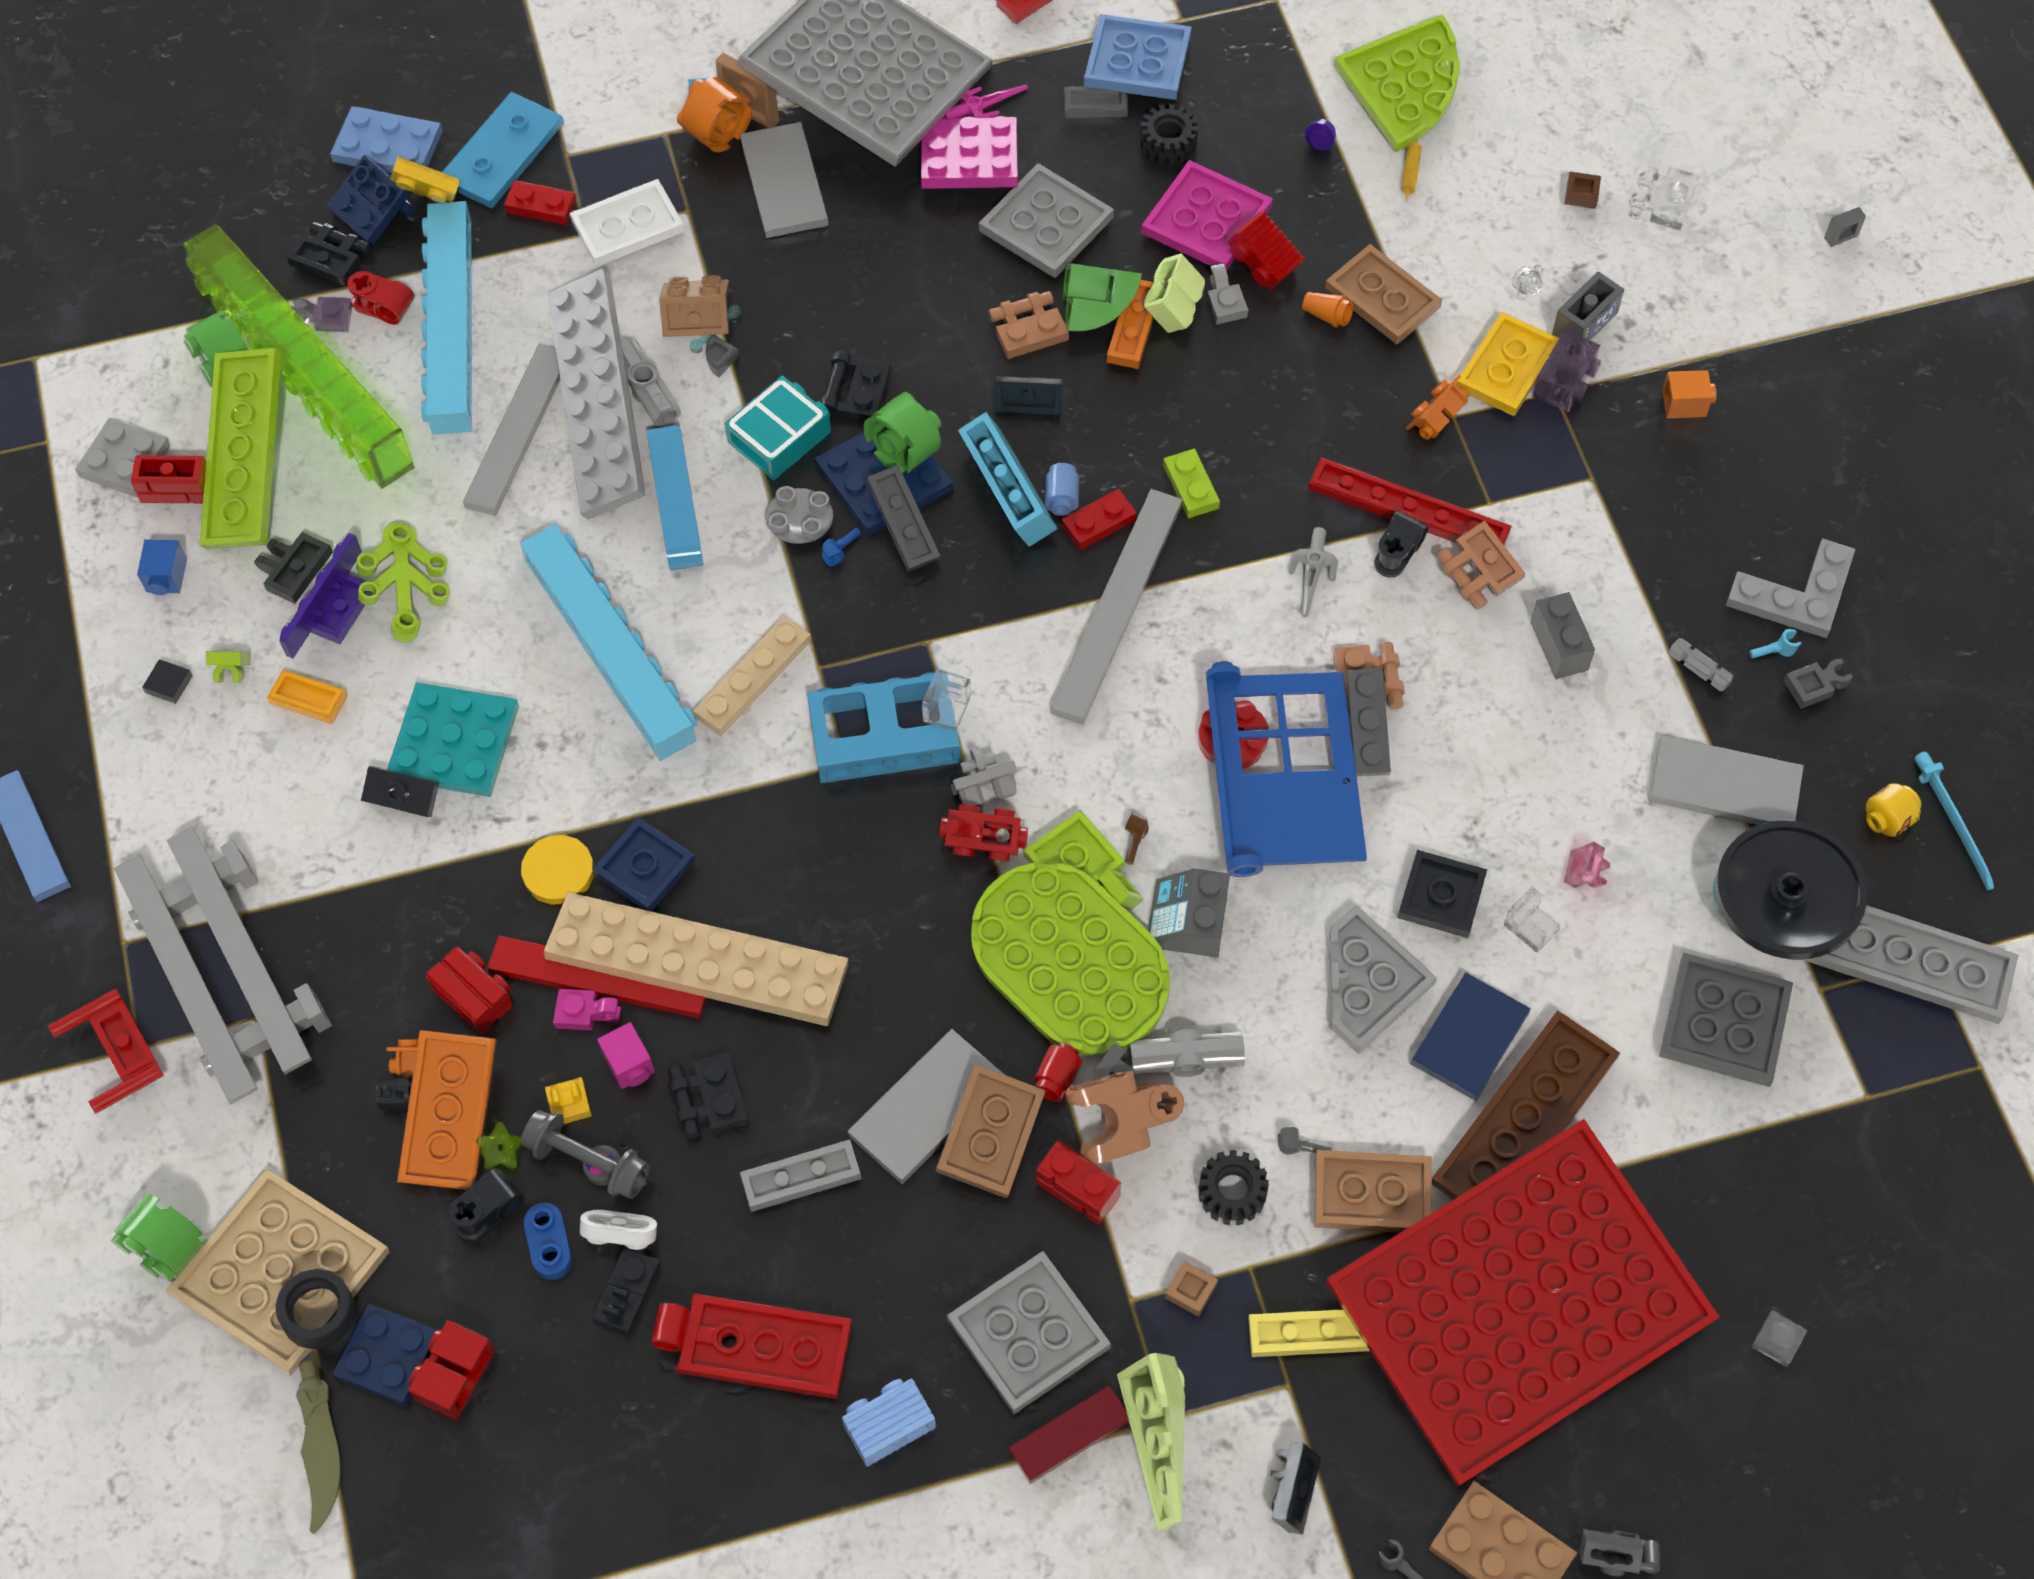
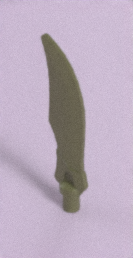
M309 1360L299 1364L302 1382L300 1383V1389L296 1393V1398L301 1407L305 1424L304 1441L300 1453L304 1462L311 1494L310 1532L315 1534L330 1515L336 1502L341 1477V1461L328 1405L329 1386L321 1378H318L315 1361Z

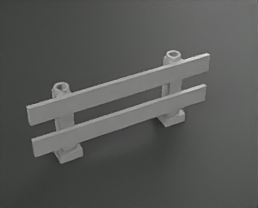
M192 826L167 839L185 876L184 878L159 891L140 854L116 866L114 870L133 907V910L128 912L129 916L139 931L144 929L205 1055L200 1057L202 1065L210 1077L216 1076L228 1102L233 1104L258 1090L245 1062L271 1048L283 1073L287 1074L312 1060L299 1032L313 1025L320 1033L331 1027L332 1024L318 997L307 983L294 990L298 998L297 1000L286 1006L284 1005L226 891L228 887L238 882L242 884L245 890L258 883L246 857L234 840L220 847L224 856L211 862L196 830ZM199 904L257 1019V1022L233 1035L230 1034L173 920L174 916Z

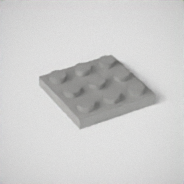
M1037 163L1018 183V187H1014L979 222V231L1056 278L1065 269L1066 263H1070L1114 218V209Z
M1044 1251L947 1315L948 1322L1013 1414H1016L1111 1348L1109 1340Z

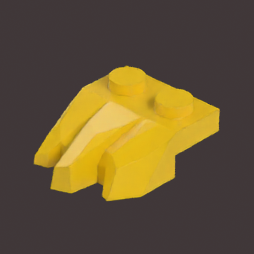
M397 156L390 180L395 181L399 188L414 192L420 196H427L431 200L445 203L446 201L453 202L460 180Z

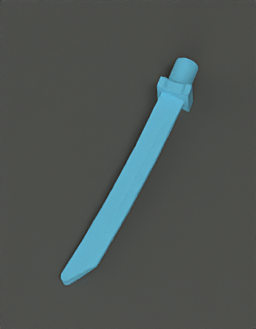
M1927 752L1918 754L1914 760L1922 771V774L1919 776L1921 784L1930 783L1965 846L1986 889H1994L1990 872L1940 780V773L1944 769L1941 762L1934 764Z

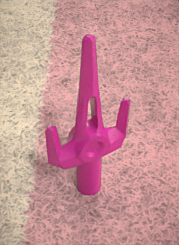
M1025 84L982 97L971 96L981 91V87L969 90L960 99L961 104L952 107L943 118H961L966 115L974 118L995 116L999 114L998 110L983 114V109L1028 89V86Z

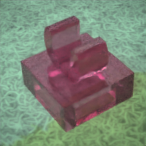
M1591 842L1571 850L1564 882L1573 888L1585 884L1593 888L1605 885L1607 880L1599 876L1600 871L1610 868L1611 865L1608 860L1603 858L1605 847L1596 842Z

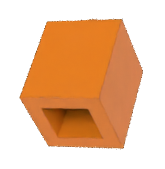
M1708 370L1668 372L1662 389L1666 418L1707 417L1710 405L1716 401V386L1714 383H1710Z

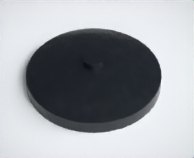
M1771 821L1759 824L1743 832L1726 849L1715 879L1718 907L1732 931L1753 948L1782 959H1813L1829 954L1841 947L1858 928L1864 916L1868 900V889L1864 872L1851 850L1831 833L1817 826L1799 821Z

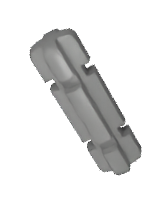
M1677 639L1669 650L1670 656L1679 662L1681 660L1685 661L1684 666L1705 681L1710 679L1712 681L1711 685L1719 691H1724L1731 684L1734 677L1733 674L1723 667L1718 669L1719 664L1697 648L1692 650L1690 648L1692 645L1684 639Z

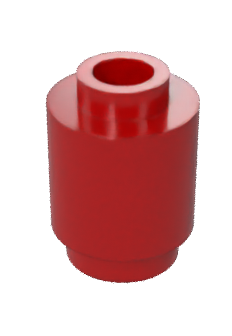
M1059 1043L1058 1046H1049L1034 1078L1036 1082L1035 1087L1046 1090L1043 1098L1060 1102L1063 1096H1066V1090L1072 1087L1083 1063L1082 1059L1078 1056L1079 1052L1074 1047L1065 1043Z

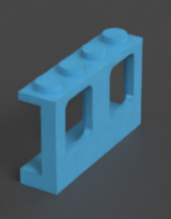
M930 672L920 677L906 679L896 677L890 678L885 682L872 684L856 683L851 687L838 689L821 688L816 692L807 693L820 783L961 763L960 745L947 673L937 674ZM937 698L940 721L937 724L906 729L898 725L895 704ZM867 708L870 731L867 734L832 739L828 736L825 714Z

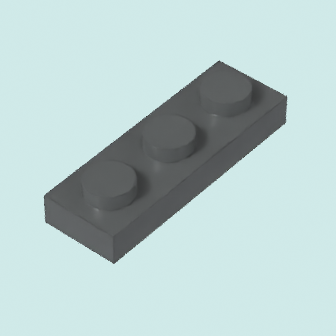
M896 465L868 476L866 483L907 571L910 572L939 560L940 554L899 466Z
M1383 669L1348 670L1346 673L1348 707L1356 776L1389 775L1391 773Z

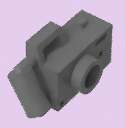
M1583 1529L1579 1550L1582 1564L1599 1566L1603 1573L1612 1576H1623L1625 1571L1640 1573V1570L1648 1573H1657L1660 1570V1545L1654 1540H1641L1639 1534L1614 1530L1610 1534Z

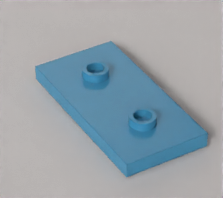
M510 92L442 173L460 179L456 192L492 209L513 185L514 180L518 179L564 124L563 116Z

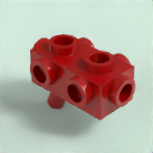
M959 804L958 810L949 809L948 817H942L940 838L945 839L946 847L953 848V855L974 857V851L989 852L988 859L1009 862L1010 855L1018 856L1019 848L1025 849L1027 846L1028 827H1022L1023 820L1015 817L1016 811L994 809V815L979 813V806ZM1001 829L1009 832L1010 837L1006 842H998L996 839V834Z

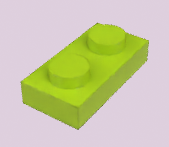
M1195 449L1163 459V467L1178 498L1183 499L1182 507L1187 518L1219 509L1220 500Z

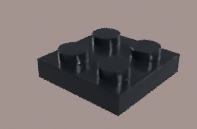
M1417 850L1397 918L1468 938L1488 869Z

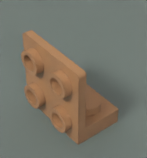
M710 275L702 277V281H689L687 277L670 278L669 282H665L659 298L663 337L728 334L727 294L729 280H721L720 276Z

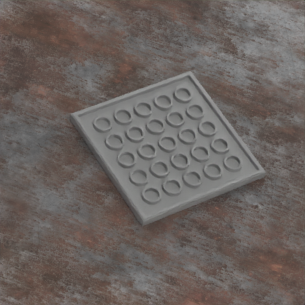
M799 0L739 56L737 65L896 167L991 68L993 60L900 0Z

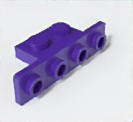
M348 533L343 542H339L336 545L332 559L326 568L318 573L315 585L308 596H304L301 599L298 611L291 622L283 627L279 642L287 657L293 659L310 633L341 644L365 607L358 599L359 586L367 581L348 574L356 563L357 557L362 552L356 535ZM371 591L363 592L367 596H372L373 594Z

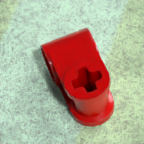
M366 271L352 274L347 282L348 289L353 294L352 305L356 312L380 319L391 325H398L415 297L413 291L405 284L391 281Z

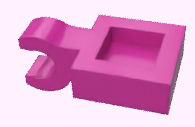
M559 989L553 1024L556 1029L592 1031L594 1020L612 1023L620 1022L622 1008L617 1006L618 999L601 998L597 1000L598 996L595 991Z

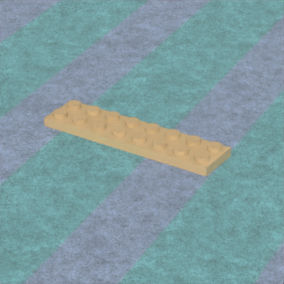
M570 892L566 895L544 949L546 960L824 1026L829 1025L848 968V958Z

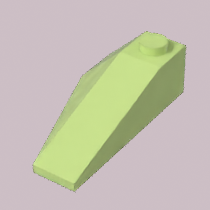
M1153 1353L1148 1354L1124 1369L1117 1376L1158 1531H1163L1182 1522L1185 1393L1183 1390L1184 1376L1177 1367L1175 1357Z

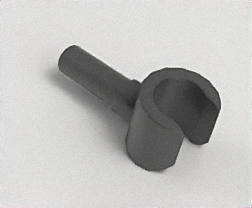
M1284 1127L1281 1129V1133L1277 1135L1279 1149L1286 1155L1295 1154L1300 1151L1316 1154L1317 1150H1332L1331 1147L1308 1141H1300L1299 1129L1295 1127Z
M1388 1540V1546L1398 1556L1395 1559H1388L1379 1551L1381 1565L1391 1571L1398 1569L1409 1579H1424L1404 1559L1402 1545L1395 1540Z

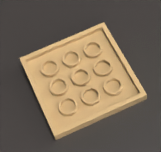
M266 1169L180 1275L167 1288V1292L171 1297L292 1376L299 1367V1364L304 1361L312 1349L300 1347L289 1340L277 1320L275 1304L282 1287L290 1278L302 1271L322 1269L331 1271L341 1277L354 1298L390 1251L386 1245ZM311 1290L302 1295L294 1304L292 1310L293 1319L303 1329L321 1328L331 1322L338 1313V1299L330 1290Z

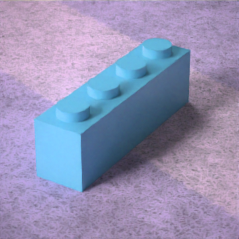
M983 413L959 429L960 435L1014 530L1030 547L1058 529L1001 429L988 413Z

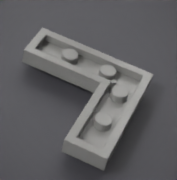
M1822 538L1804 592L1737 571L1726 606L1827 638L1855 549Z

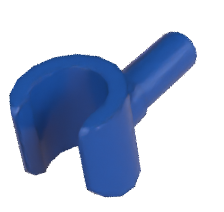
M858 528L853 529L837 541L828 539L824 542L822 558L828 566H835L843 560L844 553L841 549L861 534Z

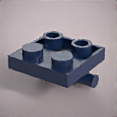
M363 155L327 206L356 233L362 236L365 241L374 245L399 210L409 217L415 213L416 207L407 200L411 195L409 191L399 188L395 181L390 180L391 175L370 157Z

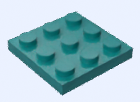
M416 682L387 769L439 782L438 788L491 797L518 712V700Z

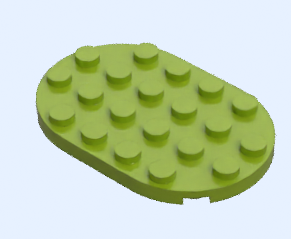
M1035 863L1018 866L1001 875L981 896L973 914L971 931L973 952L978 966L988 981L1049 1041L1057 1046L1059 1043L1068 1044L1074 1047L1081 1055L1104 1056L1113 1043L1126 1050L1130 1048V1043L1147 1037L1159 1023L1165 1012L1170 992L1169 968L1165 954L1152 934L1091 876L1075 867L1062 863H1057V865H1035Z

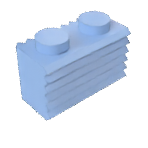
M912 1378L904 1383L901 1379L894 1380L882 1388L881 1396L870 1402L866 1398L858 1400L846 1409L847 1415L842 1417L843 1425L866 1467L936 1428L935 1418Z

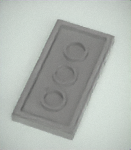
M801 122L740 134V141L766 238L828 226L826 210Z
M1662 735L1658 746L1649 802L1755 825L1779 820L1795 821L1804 765Z
M951 1029L847 1131L848 1136L896 1180L903 1184L947 1140L974 1064L1001 1074L1003 1073Z

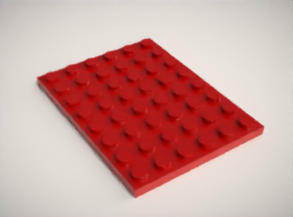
M1585 1119L1577 1122L1325 1280L1457 1487L1720 1318Z

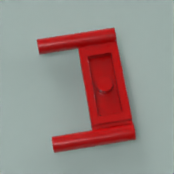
M116 988L48 1025L53 1036L57 1038L89 1020L119 1074L122 1083L88 1101L95 1114L164 1077L158 1062Z

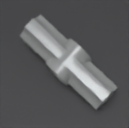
M622 338L621 345L627 383L631 387L634 399L641 403L656 427H667L674 424L675 420L681 415V411L660 379L656 365L647 359L634 338Z
M1190 1029L1176 1031L1170 1034L1168 1038L1136 1040L1130 1043L1131 1068L1136 1070L1135 1075L1173 1072L1174 1075L1179 1077H1192L1202 1074L1206 1069L1245 1066V1048L1242 1032L1202 1035L1201 1032Z

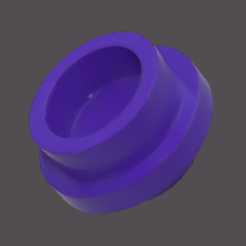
M1325 119L1313 121L1305 130V139L1314 149L1328 150L1336 141L1335 127Z

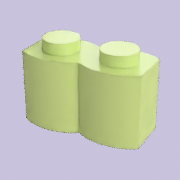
M1182 254L1165 258L1156 270L1154 284L1145 298L1144 307L1168 333L1183 330L1193 321L1195 303L1203 295L1205 279Z

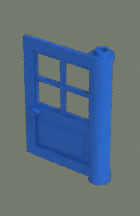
M1229 661L1214 663L1212 668L1208 669L1205 674L1227 872L1230 873V876L1249 877L1257 875L1263 871V866L1366 861L1367 853L1343 672L1241 676L1240 668L1234 666ZM1324 694L1328 727L1287 729L1283 695ZM1275 696L1279 729L1238 731L1234 697ZM1329 736L1333 770L1292 772L1288 738ZM1280 738L1284 772L1243 774L1239 740Z

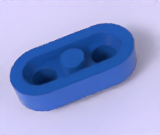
M536 1204L527 1211L524 1218V1228L532 1264L542 1278L548 1280L559 1279L568 1273L572 1265V1254L564 1219L560 1210L553 1204ZM547 1216L550 1218L546 1225H537V1220L540 1217ZM552 1251L557 1253V1257L553 1261L544 1260L547 1253Z

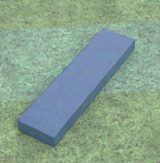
M16 770L1 777L0 823L36 902H39L71 887L22 775Z

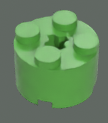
M223 310L186 328L187 333L184 334V345L193 359L199 357L203 368L201 373L210 387H212L215 353L248 350L230 318L224 321L225 312Z
M903 392L865 421L864 434L867 442L869 443L873 440L878 448L874 454L888 469L898 465L902 473L904 471L909 473L939 450L941 438L938 428L941 427V421L933 411H926L915 401L910 393Z
M145 1193L114 1230L115 1236L111 1239V1242L127 1254L133 1252L141 1257L143 1261L140 1263V1266L156 1278L161 1276L171 1281L172 1278L176 1279L207 1242V1239L200 1237L202 1232L171 1206L163 1208V1210L155 1206L160 1199L152 1194Z

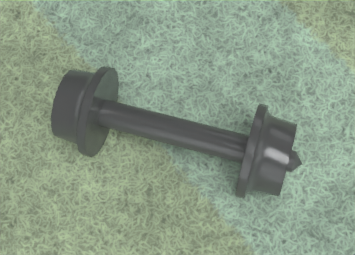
M538 1110L532 1115L528 1123L525 1124L521 1144L533 1152L535 1159L542 1160L554 1147L611 1175L607 1192L612 1197L622 1195L633 1199L641 1191L642 1187L646 1185L650 1165L638 1157L636 1150L629 1149L617 1162L561 1134L564 1117L559 1112L551 1115Z

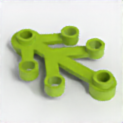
M393 523L384 529L382 534L383 543L371 553L365 552L357 557L356 570L363 576H372L377 571V565L392 554L394 557V564L373 582H363L359 586L358 599L364 605H373L377 603L379 596L395 583L397 614L392 619L391 634L396 640L406 643L417 638L420 628L419 619L412 613L410 583L428 597L429 602L435 606L445 605L450 594L449 587L441 582L433 583L408 563V554L424 565L426 572L432 577H441L446 573L447 559L441 554L431 555L416 543L417 535L412 527L404 523ZM395 536H401V537H404V538H403V539H399V538H396ZM369 562L372 566L365 567L361 563ZM438 563L442 567L435 568L431 564ZM371 591L374 595L367 596L363 592ZM441 592L444 594V596L438 597L435 596L433 593ZM401 622H407L411 625L406 626L401 624Z

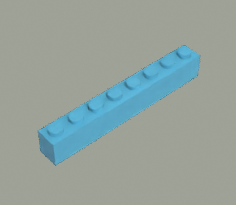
M466 201L427 204V217L422 218L424 237H427V243H422L424 263H427V269H422V282L424 289H427V295H422V309L424 315H427V321H422L421 323L422 337L424 341H427V348L421 349L422 364L426 368V375H421V387L423 394L426 395V402H421V415L423 422L429 423L432 435L472 432V221Z
M554 524L520 542L525 562L659 761L696 742L694 727L697 726V722L688 707L681 708L677 702L680 698L671 682L664 683L660 677L662 671L653 656L647 658L643 652L645 646L636 631L630 633L627 629L628 621L619 606L612 607L609 602L611 596L603 582H595L592 577L594 576V571L585 557L581 559L576 554L578 549L569 533L563 535L558 526Z

